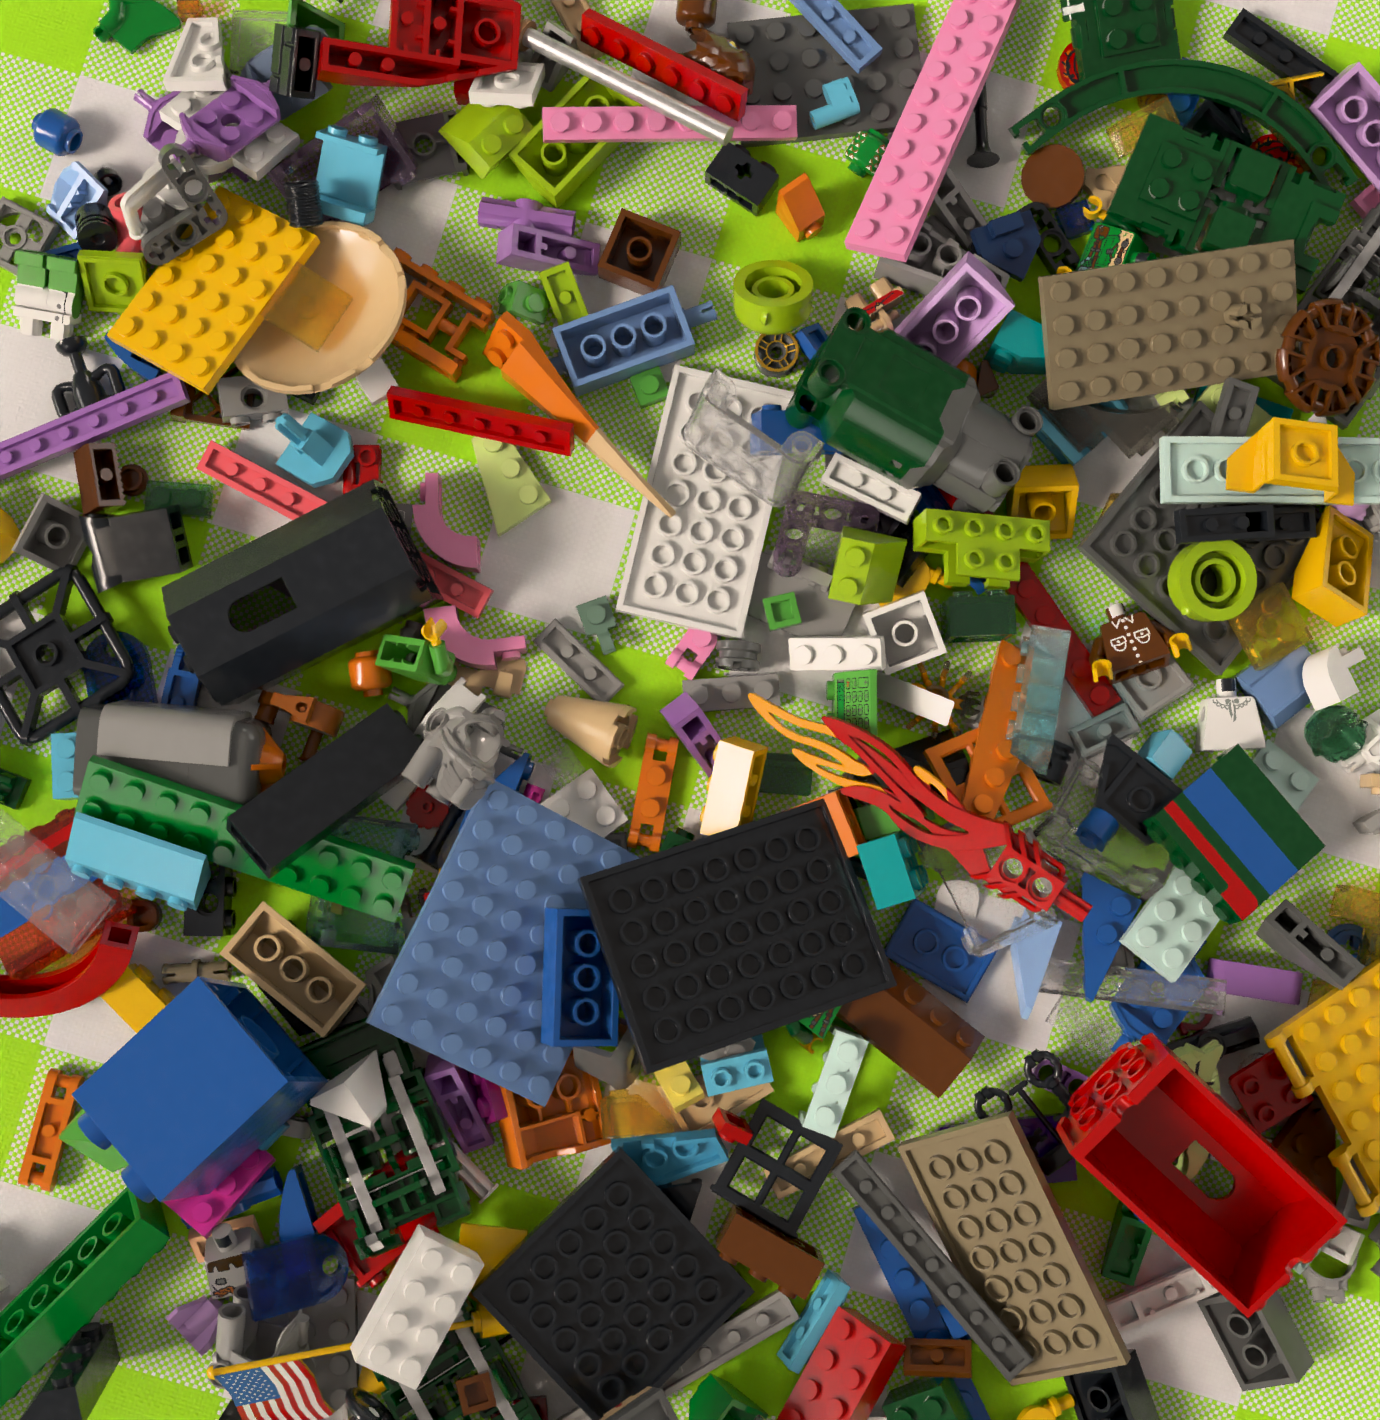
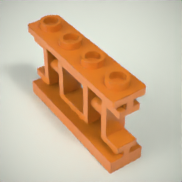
M396 247L392 251H394L399 259L403 271L426 284L425 286L415 279L412 281L407 289L404 315L418 293L441 308L427 330H424L403 316L400 327L391 344L456 383L463 373L462 367L468 362L467 355L457 349L472 326L486 334L489 329L488 326L496 320L494 312L491 310L492 305L481 297L476 296L473 299L466 295V290L452 280L446 283L438 278L439 274L433 268L426 264H422L421 267L411 261L412 257L408 253ZM445 296L480 318L467 312L459 326L450 322L447 318L454 306ZM439 330L451 336L444 350L447 355L454 359L451 360L418 339L421 338L431 344Z

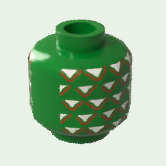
M872 128L868 132L865 130L859 131L845 151V157L850 162L848 169L861 178H864L866 174L874 176L890 140Z

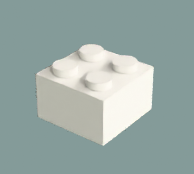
M924 590L863 613L870 636H884L885 675L947 653Z

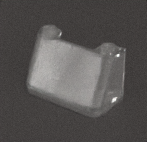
M715 368L705 382L684 429L683 440L686 447L768 505L773 507L786 506L818 464L825 443L805 431L792 433L783 445L774 441L728 409L735 399L736 387L728 376Z
M1081 756L1073 764L1050 801L1053 803L1052 809L1042 814L1032 832L1044 851L1081 876L1086 872L1142 900L1141 904H1143L1165 886L1174 867L1169 859V853L1161 844L1156 842L1144 846L1120 826L1116 835L1103 852L1096 848L1090 849L1080 842L1079 837L1075 833L1078 829L1077 827L1089 811L1096 807L1093 803L1101 770L1095 762Z
M999 811L995 818L1002 816ZM950 822L942 825L948 829L965 832L964 829ZM916 840L921 849L918 852L921 862L927 869L932 867L940 874L966 925V928L963 929L965 936L961 937V940L970 955L974 954V956L979 958L1048 930L1059 923L1052 906L1047 912L1043 909L1040 912H1032L1012 898L1003 899L997 895L1001 893L1000 890L988 889L983 886V884L988 883L985 880H974L968 876L970 875L968 871L947 849ZM1007 845L985 848L991 869ZM1015 858L1007 860V868L1011 873L1021 874L1023 872V866L1019 860ZM1036 879V881H1035V886H1036V888H1037L1040 892L1045 893V892L1043 891V889H1042V887H1041V885H1040L1038 879ZM1023 896L1024 899H1026L1027 901H1029V902L1032 903L1033 905L1037 906L1036 904H1034L1033 902H1031L1030 900H1028L1027 898H1025V897Z

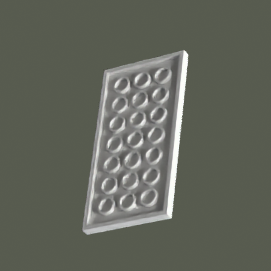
M674 365L647 482L675 510L676 514L670 518L646 497H642L615 609L617 612L741 640L784 454L752 453V414L762 410L763 405H781L782 410H786L794 392Z

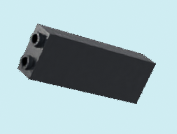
M386 703L228 816L226 830L268 879H271L404 780L405 777L401 774L424 739L419 734H414L407 726L404 716L398 710L393 711Z

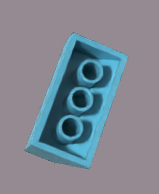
M80 812L75 814L65 855V860L73 874L85 879H90L91 876L103 879L105 885L114 889L122 890L124 886L136 890V895L147 900H154L155 897L168 901L167 905L177 910L186 911L187 908L197 910L211 877L207 855Z

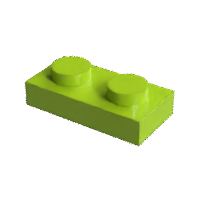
M569 261L539 272L558 325L589 315Z

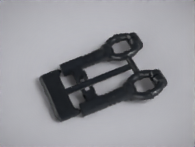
M1035 1049L1031 1054L1024 1057V1074L1027 1080L1021 1081L1009 1090L1008 1094L999 1088H989L986 1085L981 1091L974 1094V1109L979 1119L990 1117L983 1110L982 1105L996 1095L1004 1103V1110L997 1114L1012 1111L1013 1106L1010 1096L1018 1092L1059 1143L1042 1157H1037L1039 1152L1035 1147L1038 1142L1042 1143L1046 1140L1047 1135L1045 1133L1041 1135L1042 1129L1038 1127L1034 1130V1134L1026 1136L1042 1172L1049 1176L1074 1157L1068 1152L1058 1132L1023 1088L1030 1082L1038 1088L1052 1090L1065 1107L1063 1113H1058L1053 1117L1055 1122L1060 1121L1064 1116L1068 1118L1071 1109L1068 1102L1072 1094L1067 1091V1088L1061 1082L1063 1068L1060 1059L1053 1053ZM1047 1059L1054 1066V1074L1049 1075L1046 1080H1039L1033 1074L1032 1068L1038 1065L1037 1062L1041 1063Z

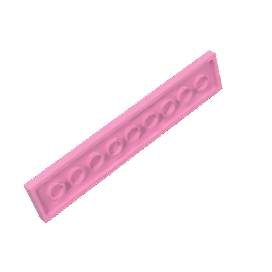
M953 0L844 241L846 249L907 262L1022 0Z

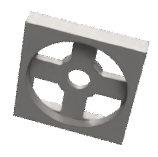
M2 196L0 199V221L12 215L20 216L15 225L7 227L0 223V238L3 243L0 249V267L17 276L18 266L10 264L15 250L29 249L45 252L50 249L61 228L57 224ZM33 221L38 222L43 231V237L39 243L28 238L27 232ZM14 233L21 235V241L18 244L10 242V236Z

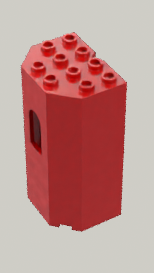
M1151 1032L1142 1036L1141 1044L1133 1046L1128 1042L1119 1046L1072 1094L1068 1105L1071 1106L1068 1118L1064 1116L1060 1119L1056 1130L1068 1152L1240 1312L1249 1318L1254 1312L1263 1309L1268 1299L1279 1288L1286 1286L1293 1277L1291 1269L1297 1263H1309L1316 1257L1318 1250L1329 1239H1333L1340 1234L1348 1220L1316 1185ZM1195 1140L1232 1174L1234 1179L1233 1187L1224 1197L1212 1198L1207 1196L1172 1163Z

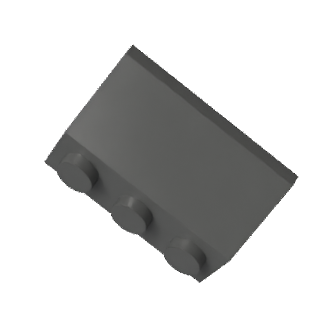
M1278 1290L1268 1299L1263 1309L1254 1312L1249 1318L1240 1312L1220 1292L1197 1301L1242 1391L1299 1383L1313 1365L1314 1360Z

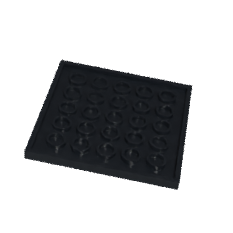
M618 1146L471 1290V1293L591 1420H599L604 1417L605 1413L631 1395H636L647 1386L660 1388L755 1291L728 1262L719 1256L720 1253L628 1154Z

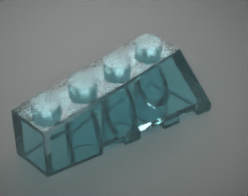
M1032 625L1030 637L1023 636L1020 655L1026 656L1025 664H1018L1015 683L1021 684L1020 692L1014 691L1010 711H1015L1017 714L1016 720H1009L1006 739L1012 740L1010 749L1012 755L1039 774L1046 775L1054 744L1071 631Z

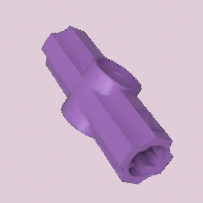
M482 197L479 203L477 223L481 227L500 230L505 229L512 223L573 237L576 211L545 207L542 203L527 198H519L516 202Z

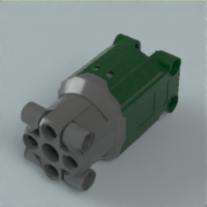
M859 307L847 309L802 373L785 411L788 423L797 429H804L809 427L811 423L820 428L822 439L826 444L907 490L932 484L958 498L953 504V511L984 514L987 511L995 512L1007 492L1019 481L1021 472L1032 455V437L1043 426V418L1040 412L1033 407L1023 406L1010 418L981 401L975 379L971 375L889 328L878 331L870 328L871 318L865 310Z

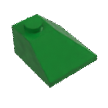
M711 1373L700 1383L689 1403V1420H766L769 1416L762 1408L728 1381Z

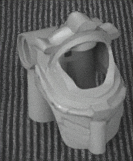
M461 706L447 710L445 708L436 709L426 721L425 729L423 730L424 741L401 775L422 789L425 788L432 777L433 780L426 789V793L445 805L451 802L462 810H470L485 795L487 787L495 783L494 764L498 759L501 746L509 747L511 744L504 737V730L501 725L506 720L505 713L494 707L486 708L481 713H471Z
M251 1284L240 1285L233 1291V1303L224 1304L218 1309L216 1351L212 1355V1363L209 1367L213 1365L214 1369L309 1351L308 1333L310 1317L303 1314V1307H300L297 1316L287 1326L259 1319L261 1290ZM208 1378L215 1387L225 1389L216 1378L215 1380Z

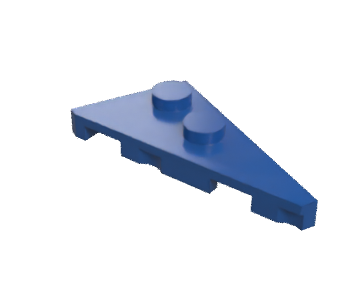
M1084 872L1080 879L1082 899L1093 905V907L1083 920L1082 956H1084L1083 989L1085 991V1000L1092 1003L1121 945L1119 940L1130 926L1142 900Z

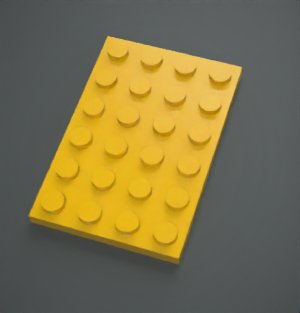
M218 186L215 193L227 211L228 219L226 224L168 263L159 265L107 333L112 342L207 395L210 394L321 243L317 235L303 228L289 226L290 223L284 218L221 186ZM206 202L203 207L207 215L213 220L217 217L216 211L212 210L208 202ZM189 225L180 238H188L193 232V227Z

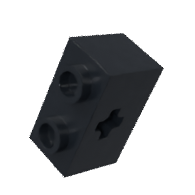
M729 142L726 146L723 145L705 171L706 184L756 217L778 187L779 175L776 169L765 161L760 163L752 158L750 152L740 144L733 145ZM745 173L749 175V177L745 176L742 179L738 178V175L742 177Z

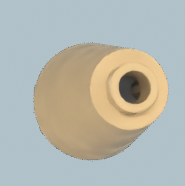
M558 695L555 699H550L544 710V716L547 717V724L609 768H614L622 760L618 753L622 747L629 748L638 721V716L632 714L637 709L630 705Z

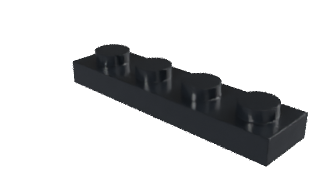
M1244 8L1222 37L1281 79L1319 71L1324 72V76L1294 81V87L1312 100H1315L1323 88L1339 75L1331 67Z

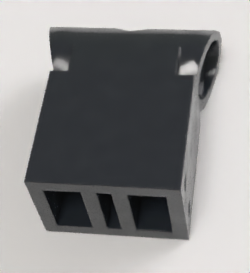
M179 504L121 515L79 514L84 540L92 553L91 569L97 594L123 582L181 573L193 567Z

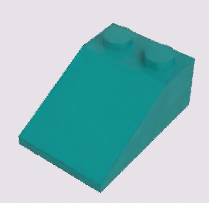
M1012 309L1001 324L983 360H987L991 369L999 373L1046 375L1042 324Z

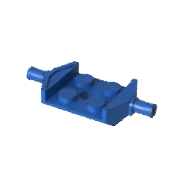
M1206 940L1176 982H1169L1143 960L1135 969L1136 973L1131 974L1109 1004L1112 1016L1122 1029L1120 1032L1122 1035L1110 1049L1112 1052L1128 1042L1132 1044V1042L1140 1041L1142 1036L1151 1032L1165 1045L1168 1043L1170 1036L1202 992L1209 986L1208 981L1195 961V956L1204 944L1207 943ZM1151 988H1159L1164 992V1004L1156 1006L1149 1001L1148 992Z

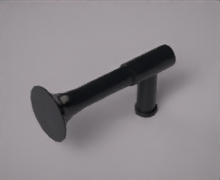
M985 82L973 110L975 113L976 148L974 154L968 157L967 164L974 168L990 167L997 164L1000 160L999 155L991 152L988 143Z
M451 804L446 817L428 847L423 852L411 856L439 871L437 862L439 853L464 810Z

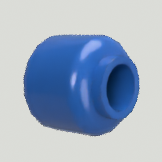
M49 108L43 113H38L32 121L35 142L56 156L73 154L80 147L83 139L80 124L75 118L56 108Z

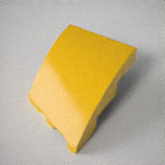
M461 1223L459 1244L477 1252L484 1263V1267L472 1289L528 1235V1229ZM470 1291L468 1297L480 1304Z

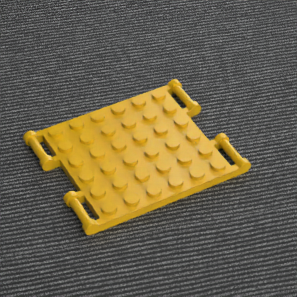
M1380 957L1366 966L1343 990L1335 987L1264 1036V1041L1268 1048H1273L1293 1085L1291 1090L1297 1099L1305 1098L1312 1094L1315 1089L1344 1143L1329 1153L1328 1158L1332 1165L1338 1167L1357 1202L1355 1207L1361 1217H1369L1375 1214L1380 1206ZM1287 1039L1307 1076L1304 1077L1290 1053L1285 1043ZM1352 1158L1371 1191L1369 1195L1350 1162Z

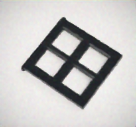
M763 1098L748 1124L753 1133L751 1140L747 1146L738 1142L716 1184H712L710 1189L713 1193L791 1239H796L798 1237L796 1232L839 1155L843 1144L829 1136L802 1127L798 1118ZM767 1117L793 1131L777 1160L752 1146ZM800 1136L826 1150L810 1179L785 1165ZM745 1157L770 1172L755 1201L729 1186ZM777 1177L803 1191L788 1220L762 1205Z

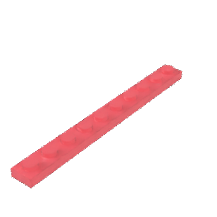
M212 440L196 468L292 520L328 503ZM420 551L444 601L479 619L494 590Z

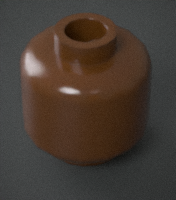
M677 0L676 21L685 27L686 32L693 34L691 31L693 28L707 29L712 27L716 21L717 0Z

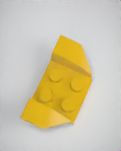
M1273 417L1227 458L1226 490L1255 493L1264 484L1324 491L1325 503L1354 505L1355 473L1338 447V425Z

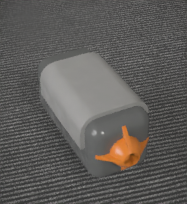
M121 700L108 704L83 707L80 710L76 729L73 792L74 795H80L88 761L92 755L245 805L284 777L287 759L285 753L272 738L269 724L253 718L251 712Z

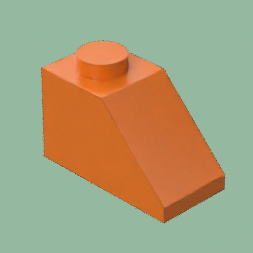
M803 173L779 190L776 214L797 242L805 237L808 240L815 237L823 229L822 225L825 218V212L806 173Z

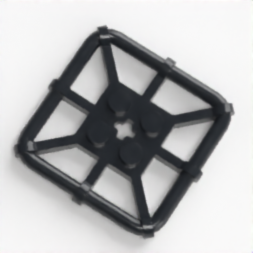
M66 564L65 567L52 571L23 591L13 592L9 595V599L0 605V620L16 611L26 628L8 641L0 639V647L6 649L16 667L0 677V712L21 745L30 747L35 743L45 740L51 734L58 732L78 719L79 712L83 707L102 704L124 690L131 683L132 679L136 680L138 672L135 671L133 659L112 624L114 621L113 617L109 612H105L87 578L78 569V566ZM59 583L52 613L36 622L28 608V602ZM73 584H75L94 617L74 631L65 617ZM100 629L119 661L121 668L90 661L80 641ZM46 647L54 650L51 661L42 660ZM88 668L119 676L82 701L69 681ZM21 678L31 693L23 723L5 693L7 687ZM59 687L71 708L36 729L44 696Z

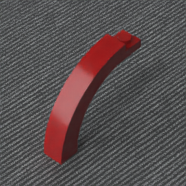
M106 920L98 942L85 956L76 962L58 970L42 974H0V1017L28 1018L52 1015L80 1007L102 995L117 982L130 963L140 927Z

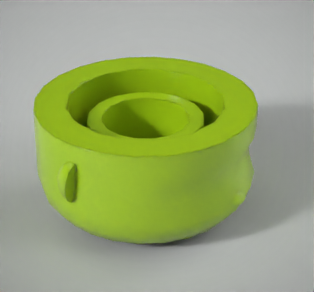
M765 260L745 266L735 275L733 280V309L737 319L751 331L766 335H781L798 329L809 319L811 312L814 310L811 301L814 287L813 278L806 269L787 261Z
M1233 541L1192 543L1185 547L1172 561L1167 575V588L1173 604L1182 615L1200 622L1225 621L1240 615L1250 605L1257 588V573L1250 555L1243 547ZM1207 566L1213 570L1217 578V589L1213 596L1207 594L1202 589L1200 583L1201 574Z

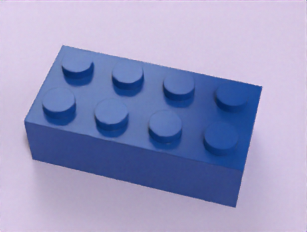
M545 907L541 1043L552 1047L618 1046L619 999L588 909Z

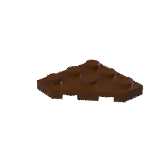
M1311 1094L1314 1100L1292 1114L1271 1144L1336 1206V1167L1332 1165L1328 1158L1329 1153L1336 1149V1127L1318 1095Z

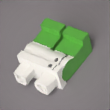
M29 249L15 250L14 263L18 264L15 289L16 305L13 306V315L20 317L21 334L41 336L43 321L51 322L50 339L61 341L72 337L74 325L81 324L82 314L80 312L84 295L78 259Z

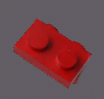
M1273 1049L1228 1078V1084L1242 1107L1237 1112L1260 1134L1314 1100L1311 1094L1301 1099H1297L1291 1090L1293 1085Z

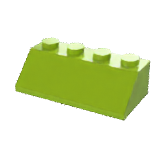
M583 76L554 107L642 105ZM541 120L508 156L532 187L552 206L559 209L622 142L543 143Z

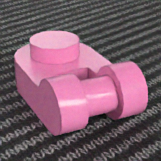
M688 629L676 648L669 655L665 664L672 669L677 667L685 673L684 677L688 680H693L715 649L717 635L697 629ZM687 649L697 655L693 662L683 657Z

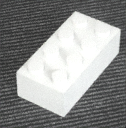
M418 1224L350 1346L355 1363L416 1390L484 1267V1263L478 1253Z

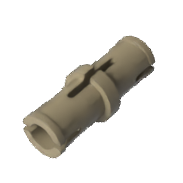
M194 959L191 963H166L162 966L161 974L167 975L162 977V982L164 985L193 982L198 976L230 981L232 970H218H228L232 965L228 960L202 962L201 959Z

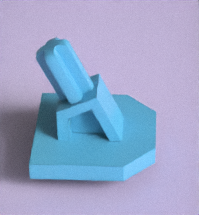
M312 412L303 425L298 423L288 413H283L275 420V428L291 441L276 462V465L314 488L337 482L354 457L350 434Z

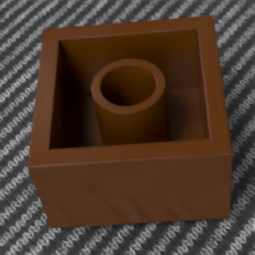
M622 208L597 266L599 278L641 295L662 289L681 246V231Z

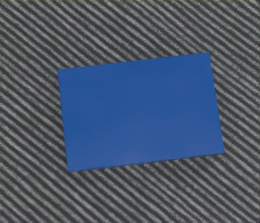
M912 899L887 942L884 951L886 957L968 1003L998 951L999 946L920 900Z

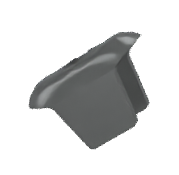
M618 1017V1046H615L616 1049L613 1052L593 1046L573 1047L575 1067L610 1084L615 1090L619 1091L625 1090L632 1085L641 1069V1063L626 1019Z

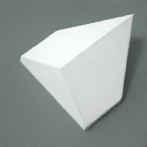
M377 1050L327 1082L310 1099V1105L371 1128L387 1108Z

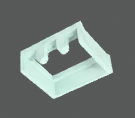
M831 1024L829 1031L834 1035L831 1047L822 1056L825 1063L818 1082H815L811 1087L813 1097L808 1111L800 1110L798 1118L802 1127L835 1138L869 1041L864 1040L856 1032Z

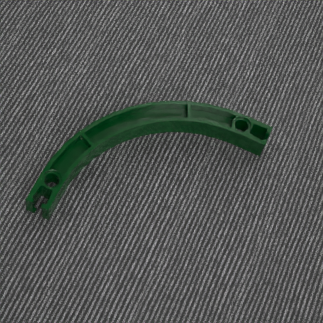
M1186 59L1147 60L1118 66L1094 74L1057 93L1008 129L1014 139L1020 136V128L1033 120L1036 121L1037 126L1042 130V134L1030 145L1026 141L1022 144L1023 147H1021L1024 154L1029 155L1065 127L1103 106L1125 99L1149 95L1192 96L1233 108L1258 122L1291 152L1304 171L1310 172L1309 179L1314 182L1317 181L1330 187L1324 172L1331 167L1342 178L1340 183L1346 187L1359 180L1321 124L1302 105L1277 87L1254 75L1229 66L1206 61ZM1047 108H1054L1059 113V121L1055 126H1049L1044 122L1043 115ZM1317 148H1322L1325 152V160L1318 166L1313 161V153Z

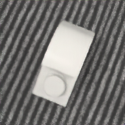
M1337 645L1310 655L1305 660L1302 670L1303 684L1315 711L1341 702L1359 692L1348 668L1366 659L1361 647L1348 652L1346 647L1338 649Z

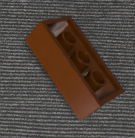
M888 959L897 986L844 1004L836 1016L939 1098L971 1061L985 1036Z

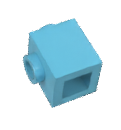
M1170 729L1153 732L1137 754L1169 780H1173L1193 751L1186 745L1184 738L1180 734Z

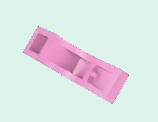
M425 473V482H420V500L425 502V505H412L414 521L420 536L432 552L448 565L467 572L481 573V543L477 536L458 534L446 526L442 514V478L439 473Z
M455 605L423 609L426 622L432 617L435 624L439 619H443L447 623L448 627L440 639L445 641L447 651L455 654V661L465 666L480 670H497L496 657H502V661H512L520 659L521 654L528 653L524 635L497 639H480L472 636L461 626L459 613Z

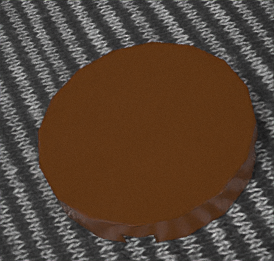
M1061 144L1046 145L1037 149L1027 158L1022 169L1021 184L1024 193L1032 202L1044 204L1048 210L1070 205L1079 197L1085 185V169L1081 158L1073 149Z

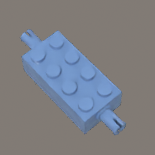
M670 285L552 328L559 352L557 353L558 356L549 360L559 375L565 374V377H569L574 393L578 397L628 379L633 375L656 366L661 367L694 355L695 342L691 334V328L717 320L715 308H712L713 303L711 300L684 310L680 305L674 286Z

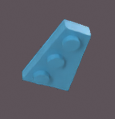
M715 1128L611 1139L612 1150L614 1151L620 1146L656 1186L668 1184L729 1161L728 1151Z

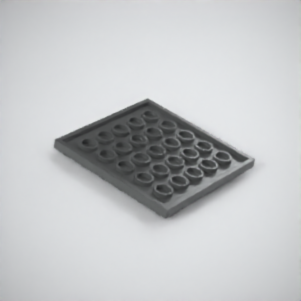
M1201 401L1195 402L1168 436H1208L1214 413ZM1158 447L1076 548L1153 619L1176 634H1188L1193 649L1190 652L1215 675H1222L1293 586L1294 571L1310 538L1237 543L1250 555L1257 573V588L1250 605L1240 615L1225 621L1200 622L1182 615L1169 596L1167 575L1174 558L1185 547L1192 544H1176L1174 511L1186 509L1187 504H1160V461ZM1225 504L1224 507L1261 504ZM1273 504V507L1303 506V505H1301V504ZM1315 509V520L1317 525L1322 514ZM1207 566L1201 574L1200 583L1202 589L1210 596H1213L1217 589V578L1213 570Z

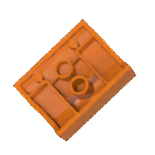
M573 1048L545 1107L500 1086L508 1113L507 1118L498 1122L507 1167L523 1170L529 1168L533 1163L561 1155L577 1154L611 1143L599 1080L575 1067Z

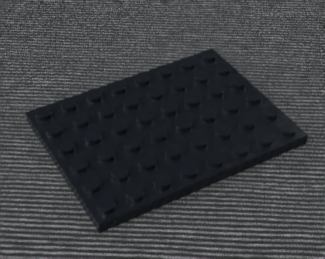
M820 799L578 879L645 1075L897 986L851 860L847 856L825 799Z

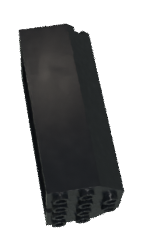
M374 479L161 587L166 617L170 623L168 631L175 643L181 644L186 654L183 656L186 667L192 674H196L198 679L209 690L212 698L217 703L219 702L221 706L240 704L261 693L262 690H267L444 600L420 551L416 548L386 484ZM282 578L297 608L252 631L242 632L236 629L230 621L232 605L236 601Z

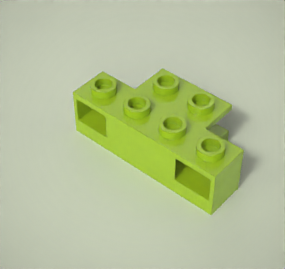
M926 508L913 520V551L944 554V585L966 587L970 584V577L986 578L984 589L1006 591L1010 588V581H1020V561L1035 563L1050 552V520Z

